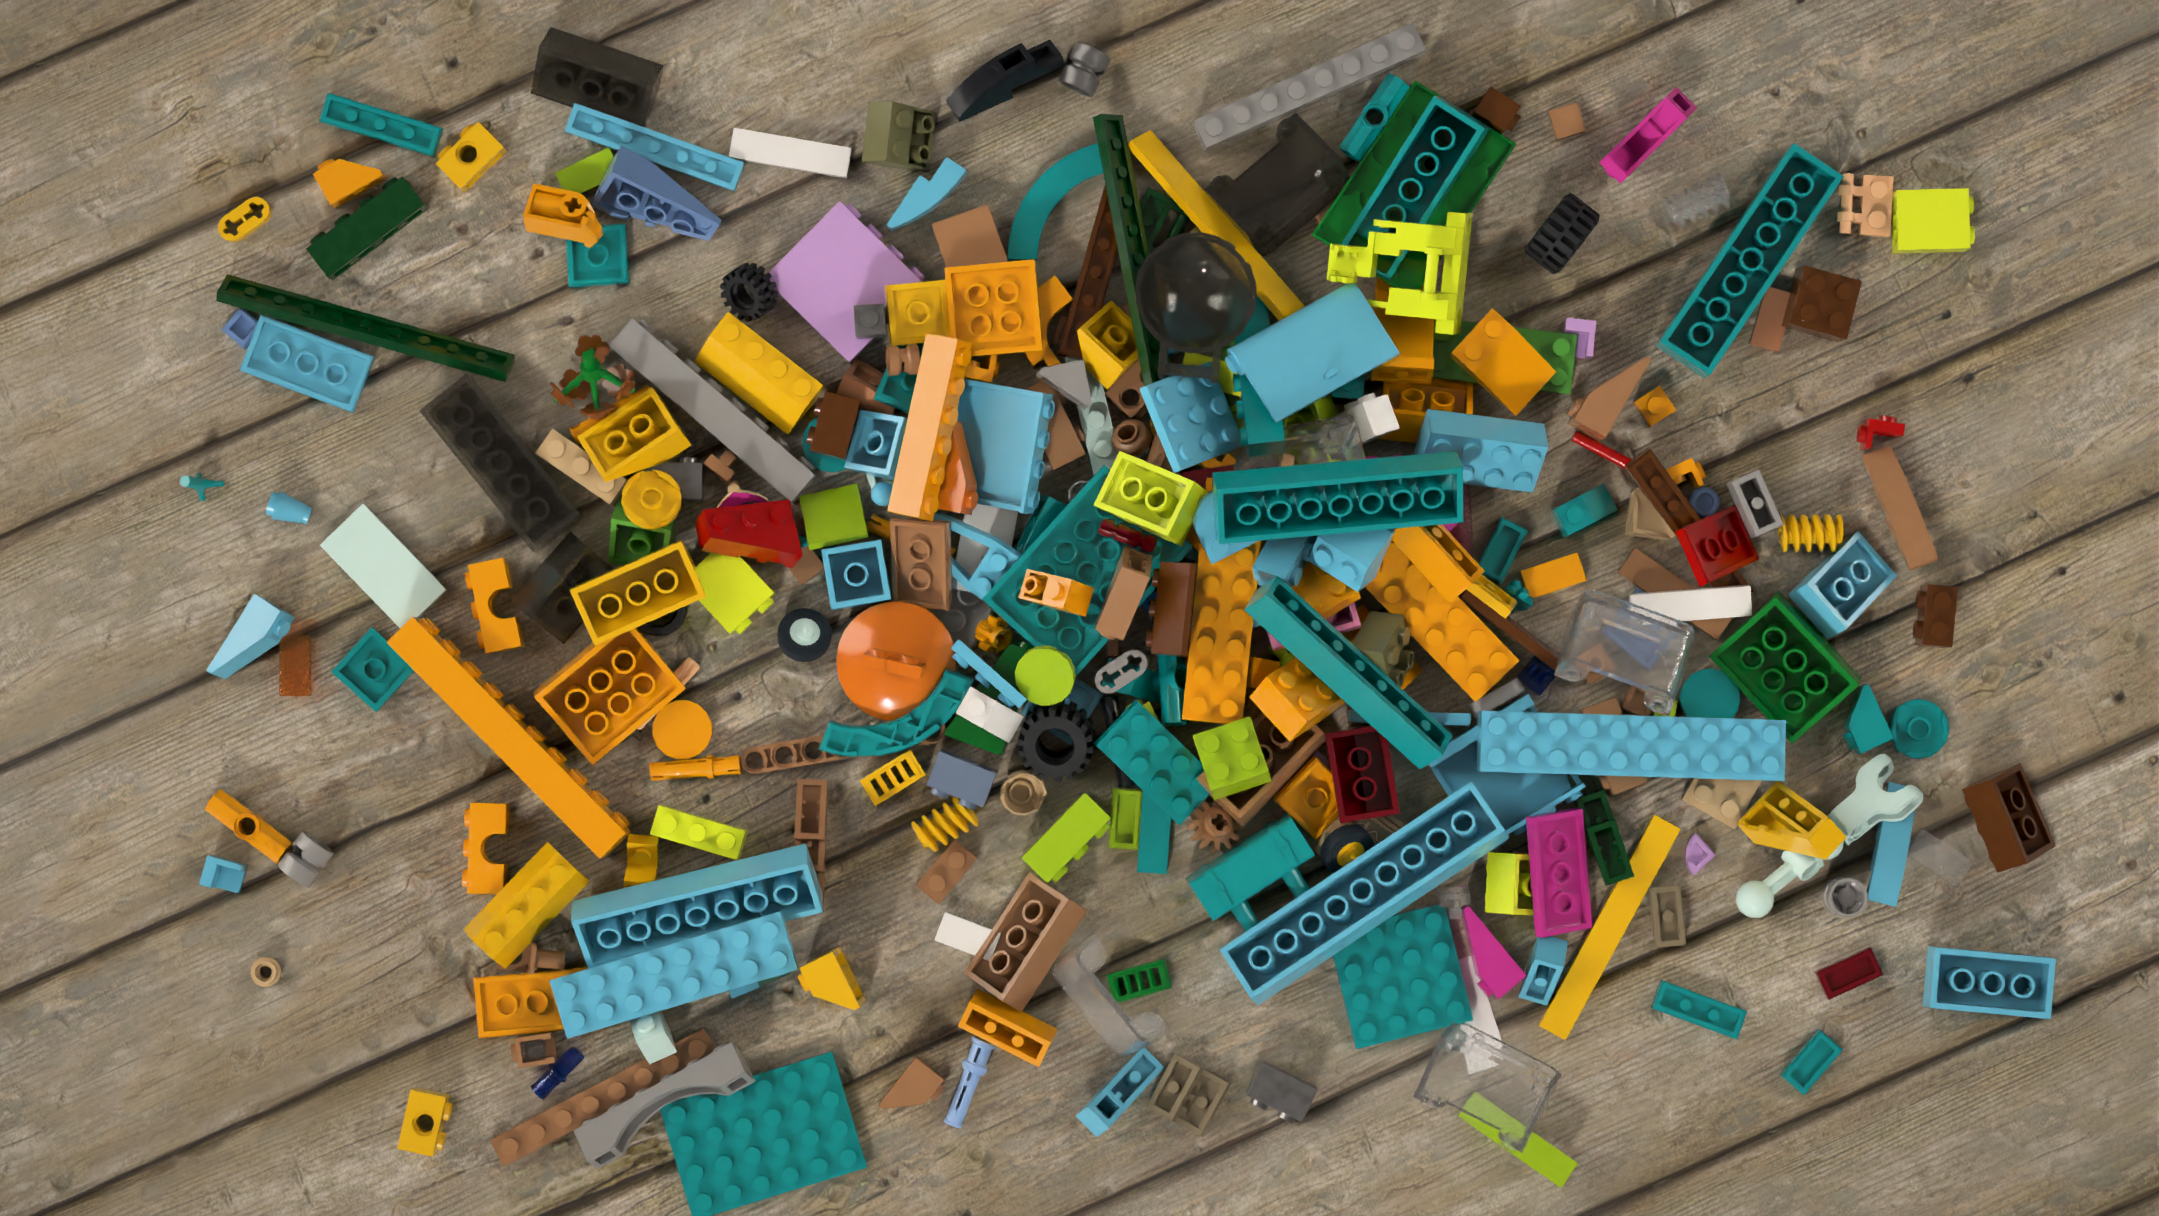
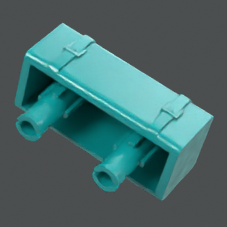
M1285 813L1273 822L1264 825V828L1210 863H1205L1199 870L1185 879L1213 921L1231 910L1244 932L1260 923V920L1256 917L1246 900L1281 877L1296 899L1311 889L1297 867L1315 856L1292 818Z

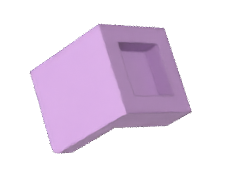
M1566 318L1564 320L1562 333L1577 335L1575 358L1590 360L1593 357L1597 321Z

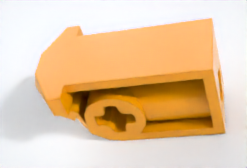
M533 183L523 214L527 232L584 243L585 247L589 248L599 241L603 236L602 226L596 218L595 211L583 194Z

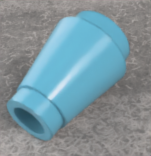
M282 491L280 494L272 492L265 514L272 516V520L307 525L312 507Z

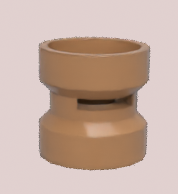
M917 344L907 345L905 348H898L897 346L886 347L888 376H898L901 372H907L909 375L918 374L920 354Z

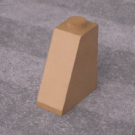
M1126 545L1124 546L1096 620L1095 630L1099 631L1102 636L1112 640L1116 638L1124 640L1151 576L1152 555Z

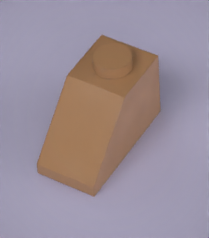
M916 1056L878 1106L882 1109L922 1105L926 1104L929 1099L935 1102L946 1088L942 1085L945 1077L920 1057Z

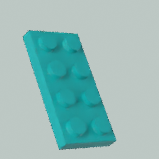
M1137 700L1094 742L1108 758L1179 826L1209 795L1197 780L1204 771L1202 763Z

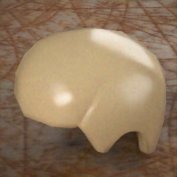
M1018 770L1012 772L1004 779L999 796L1003 806L1012 814L1026 816L1041 808L1047 796V791L1043 780L1039 776L1033 775L1031 771Z

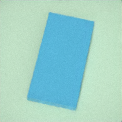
M260 315L240 371L354 413L375 357Z

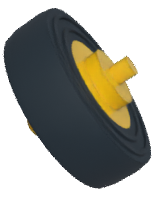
M1344 825L1327 836L1321 846L1320 856L1326 868L1330 872L1335 873L1374 847V842L1370 834L1360 825Z

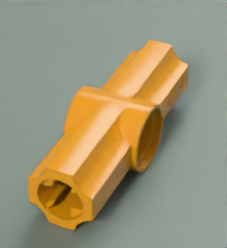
M219 789L212 796L204 809L234 831L238 838L246 840L276 864L292 847L293 842L264 821L261 815L252 812L223 789ZM247 818L253 819L256 824L255 831L250 835L243 830V822Z

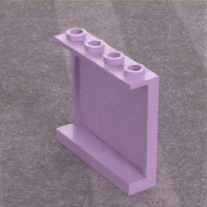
M839 201L769 272L772 276L769 280L771 283H776L777 287L774 290L778 291V294L851 365L859 357L858 354L874 339L856 338L853 305L884 303L886 310L884 285L922 282L925 277L916 267L912 266L909 269L901 262L904 256L893 245L887 248L880 241L883 237L882 234L872 224L866 227L859 220L862 215L850 203L844 206ZM886 310V326H887V325H888V320H887V310Z

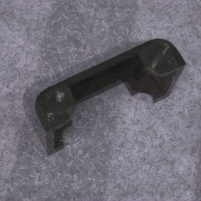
M1296 112L1279 123L1276 132L1278 143L1235 180L1229 175L1217 176L1204 189L1206 194L1262 257L1274 252L1331 204L1350 178L1338 154Z

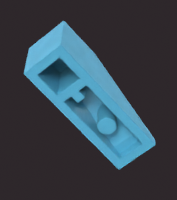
M254 594L206 671L220 678L227 679L277 645L282 637L289 632L295 617L271 601Z
M1144 1046L1141 1047L1092 1097L1076 1117L1098 1137L1112 1126L1164 1069V1066Z

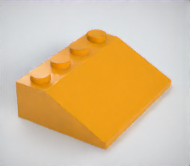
M636 627L596 646L592 642L533 692L534 698L587 760L594 765L684 691L686 687L643 633Z

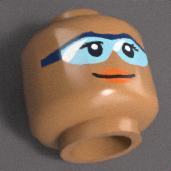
M1128 419L1118 424L1112 434V444L1118 453L1122 451L1141 460L1148 458L1154 436L1145 423L1137 419Z

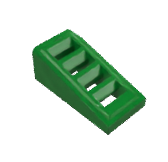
M1165 959L1106 974L1114 1004L1172 988ZM1158 967L1162 984H1155L1152 968ZM1146 970L1150 984L1148 988H1144L1140 974L1141 971ZM1128 975H1135L1138 986L1137 991H1132ZM1123 977L1127 993H1120L1117 978Z

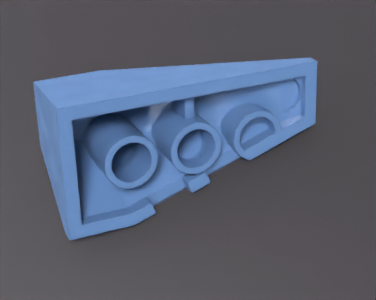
M622 146L611 161L590 204L617 219L627 221L629 217L644 220L646 226L655 227L656 224L671 227L674 233L706 241L711 239L722 221L649 159Z

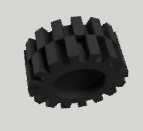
M744 263L724 276L722 279L724 282L720 285V288L724 290L720 293L721 298L727 299L724 302L725 307L730 305L732 309L729 312L732 315L738 313L737 318L740 320L745 318L746 322L759 319L771 311L778 301L775 299L778 297V291L773 290L777 285L769 280L772 277L771 274L765 275V268L762 266L757 268L756 263H751L750 265L749 263ZM744 285L752 291L754 299L747 294Z

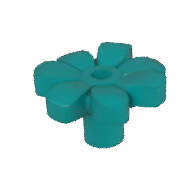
M1511 581L1510 586L1503 590L1518 602L1511 613H1514L1515 608L1519 611H1524L1528 607L1533 606V597L1528 596L1529 591L1526 588H1522L1520 581Z

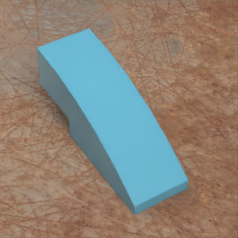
M946 157L930 181L919 175L887 223V228L894 232L926 216L958 187L967 175V170Z

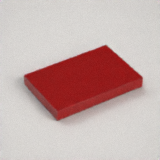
M1735 505L1675 531L1699 587L1759 560Z

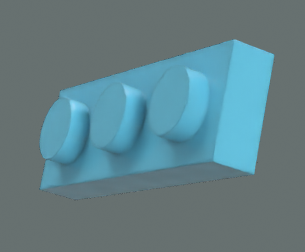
M958 639L951 647L956 652L952 658L965 669L968 665L973 667L978 672L975 678L987 689L991 685L998 689L1001 693L997 698L1010 709L1014 705L1020 709L1027 701L1022 694L962 641Z

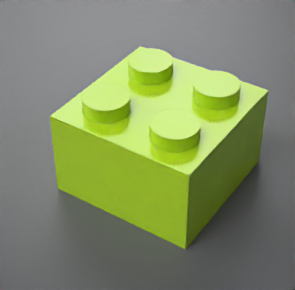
M1250 716L1192 735L1214 800L1272 781Z

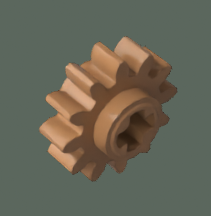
M1216 801L1210 806L1207 802H1203L1198 809H1195L1190 814L1193 821L1187 825V828L1195 830V834L1190 839L1191 841H1196L1197 839L1201 841L1199 850L1209 846L1211 855H1214L1219 849L1225 853L1231 848V845L1239 841V837L1236 834L1242 829V826L1234 824L1235 820L1227 812L1219 808V804Z

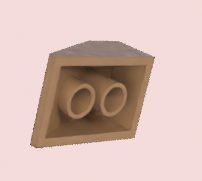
M1645 356L1583 398L1579 396L1578 399H1575L1567 412V415L1571 417L1567 424L1598 442L1606 438L1651 358Z

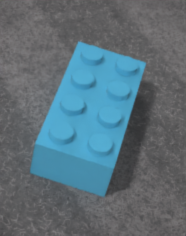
M1427 409L1413 455L1457 451L1463 466V484L1533 492L1548 450V441L1543 423Z
M1927 946L1922 1006L1935 1009L2051 1019L2056 958Z

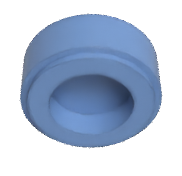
M1708 487L1696 489L1691 493L1688 500L1701 518L1715 514L1720 505L1718 494Z

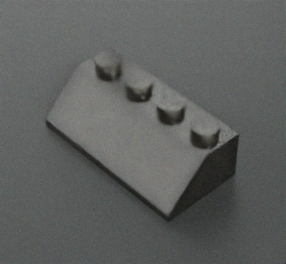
M550 27L538 49L531 94L572 108L574 103L646 128L659 91L664 65Z

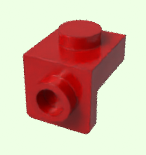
M1880 415L1879 420L1871 418L1864 420L1863 425L1860 424L1856 437V441L1860 443V450L1867 451L1871 449L1873 434L1893 438L1904 436L1905 424L1897 423L1898 418L1885 415Z

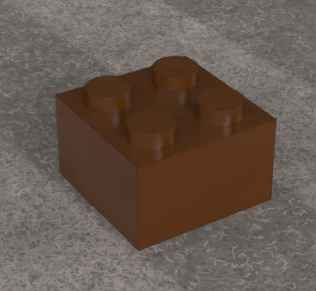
M1805 265L1796 268L1782 326L1835 342L1847 340L1862 281Z

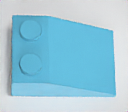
M1857 531L1805 576L1788 595L1828 640L1846 630L1897 575L1860 532Z

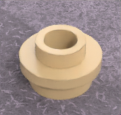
M271 957L259 958L251 967V978L261 987L273 986L281 977L280 964ZM264 966H268L272 971L268 978L262 975V968Z

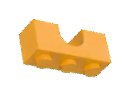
M498 558L469 564V572L465 573V581L468 590H473L475 601L471 602V610L474 620L479 619L481 631H477L480 649L485 648L486 654H493L525 647L519 617L502 619L495 614L492 606L494 597L500 591L513 588L508 560L506 558Z
M473 802L470 803V809H465L464 814L465 827H469V839H464L463 855L468 857V869H463L462 886L467 887V894L497 895L508 883V864L491 861L485 853V844L488 838L494 834H509L510 803Z

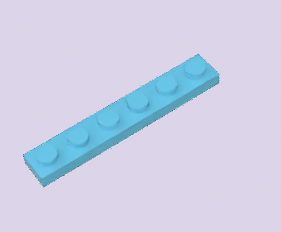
M577 103L573 105L564 130L566 133L617 151L622 146L649 159L654 164L734 192L745 165L742 161Z

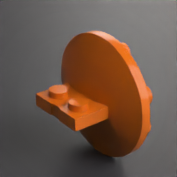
M888 601L876 604L857 615L847 626L840 639L836 656L837 673L840 683L849 699L865 713L886 721L897 719L915 709L928 698L941 680L946 668L956 672L957 661L952 658L956 652L951 649L954 641L945 624L935 614L920 605L905 601Z

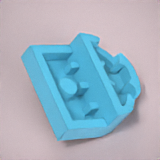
M1213 491L1205 494L1198 501L1194 517H1192V524L1211 564L1257 542L1219 544L1214 526Z

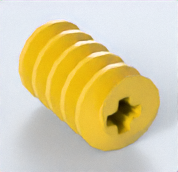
M1780 514L1784 525L1778 527V539L1783 552H1787L1789 544H1793L1795 552H1799L1801 544H1805L1807 552H1811L1813 544H1817L1819 552H1823L1825 544H1829L1831 552H1835L1837 544H1841L1843 541L1844 527L1841 514L1836 515L1834 520H1832L1830 514L1824 515L1822 520H1820L1817 514L1812 515L1810 520H1808L1805 514L1800 515L1798 520H1796L1793 514H1790L1784 520Z
M954 796L952 798L954 807L951 808L944 802L942 804V814L933 809L931 810L933 820L923 815L921 816L923 826H919L914 821L911 822V826L926 851L927 847L936 852L938 851V840L946 846L949 844L948 834L957 839L959 838L958 828L967 833L969 832L968 822H971L976 827L980 825L973 809L960 805V800Z

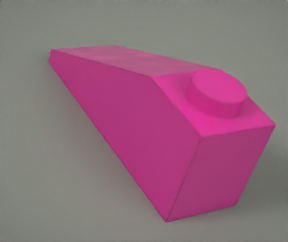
M1464 905L1460 911L1475 974L1481 980L1477 985L1488 998L1493 995L1495 998L1500 999L1527 975L1472 909Z

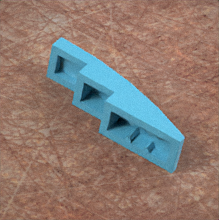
M1887 782L1885 791L1896 792L1905 786ZM1915 810L1902 821H1881L1877 824L1874 837L1876 843L1869 868L1871 874L1867 887L1869 901L1897 907Z

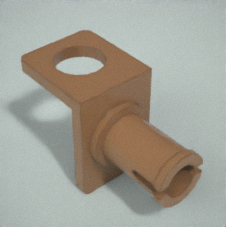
M530 942L522 951V958L518 963L510 964L506 969L497 963V968L501 970L526 971L529 974H534V970L537 967L564 970L565 951L538 949L535 942Z

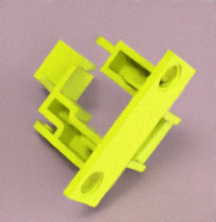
M1448 212L1446 226L1374 219V226H1379V228H1396V233L1370 231L1367 247L1330 244L1327 280L1330 282L1357 283V276L1376 277L1378 254L1403 256L1404 250L1424 252L1427 254L1424 290L1389 287L1388 301L1366 300L1371 307L1386 308L1385 314L1436 319L1435 333L1459 334L1461 331L1473 213ZM1439 255H1445L1441 292L1436 291Z

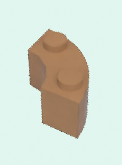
M1043 381L1027 388L1026 390L1053 394L1052 401L1055 403L1053 417L1049 419L1047 430L1050 433V441L1048 447L1044 449V453L1053 470L1085 455L1081 445L1085 441L1084 435L1078 425L1072 426L1062 406L1067 403L1065 397Z

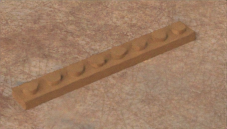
M704 1027L674 1043L677 1050L676 1053L650 1065L645 1058L492 1138L490 1142L503 1167L581 1127L582 1123L587 1119L601 1116L608 1112L612 1105L626 1102L633 1098L634 1094L639 1090L651 1088L658 1084L664 1076L672 1073L676 1074L686 1068L687 1064L691 1061L702 1059L713 1053L716 1047L706 1028Z

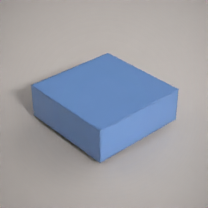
M240 308L221 330L246 350L258 321L245 309Z

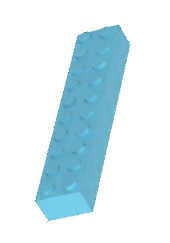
M1478 711L1476 771L1785 781L1786 720Z
M1471 781L1219 950L1251 1000L1256 1005H1260L1509 839V836Z

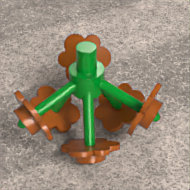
M583 335L578 339V346L575 349V354L581 357V371L577 373L572 369L566 370L559 382V386L563 390L561 391L551 382L550 385L554 390L550 394L554 397L555 403L559 402L562 406L568 403L574 408L575 406L570 400L575 398L585 400L587 394L592 393L593 403L586 405L580 412L586 417H590V419H602L608 416V412L616 408L614 404L599 402L596 382L604 378L602 386L607 390V394L611 397H616L617 401H621L624 396L629 398L635 392L637 383L633 381L635 374L632 370L626 369V366L623 364H618L616 368L609 367L607 370L602 368L601 363L605 360L604 355H607L610 351L609 344L602 341L599 335H593L592 337Z

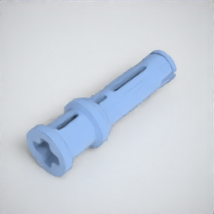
M972 1035L971 1038L973 1044L968 1057L962 1061L964 1071L946 1118L943 1121L956 1128H962V1123L980 1076H984L987 1073V1062L992 1050H996L997 1047L975 1035Z

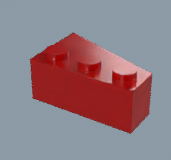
M790 500L703 509L694 522L701 551L737 558L739 556L755 558L757 562L766 563V561L784 564V567L793 568L803 556Z

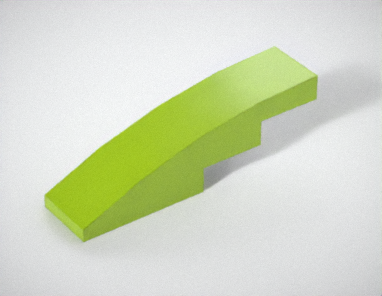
M1476 1091L1472 1093L1457 1115L1560 1188H1562L1578 1165L1572 1158Z

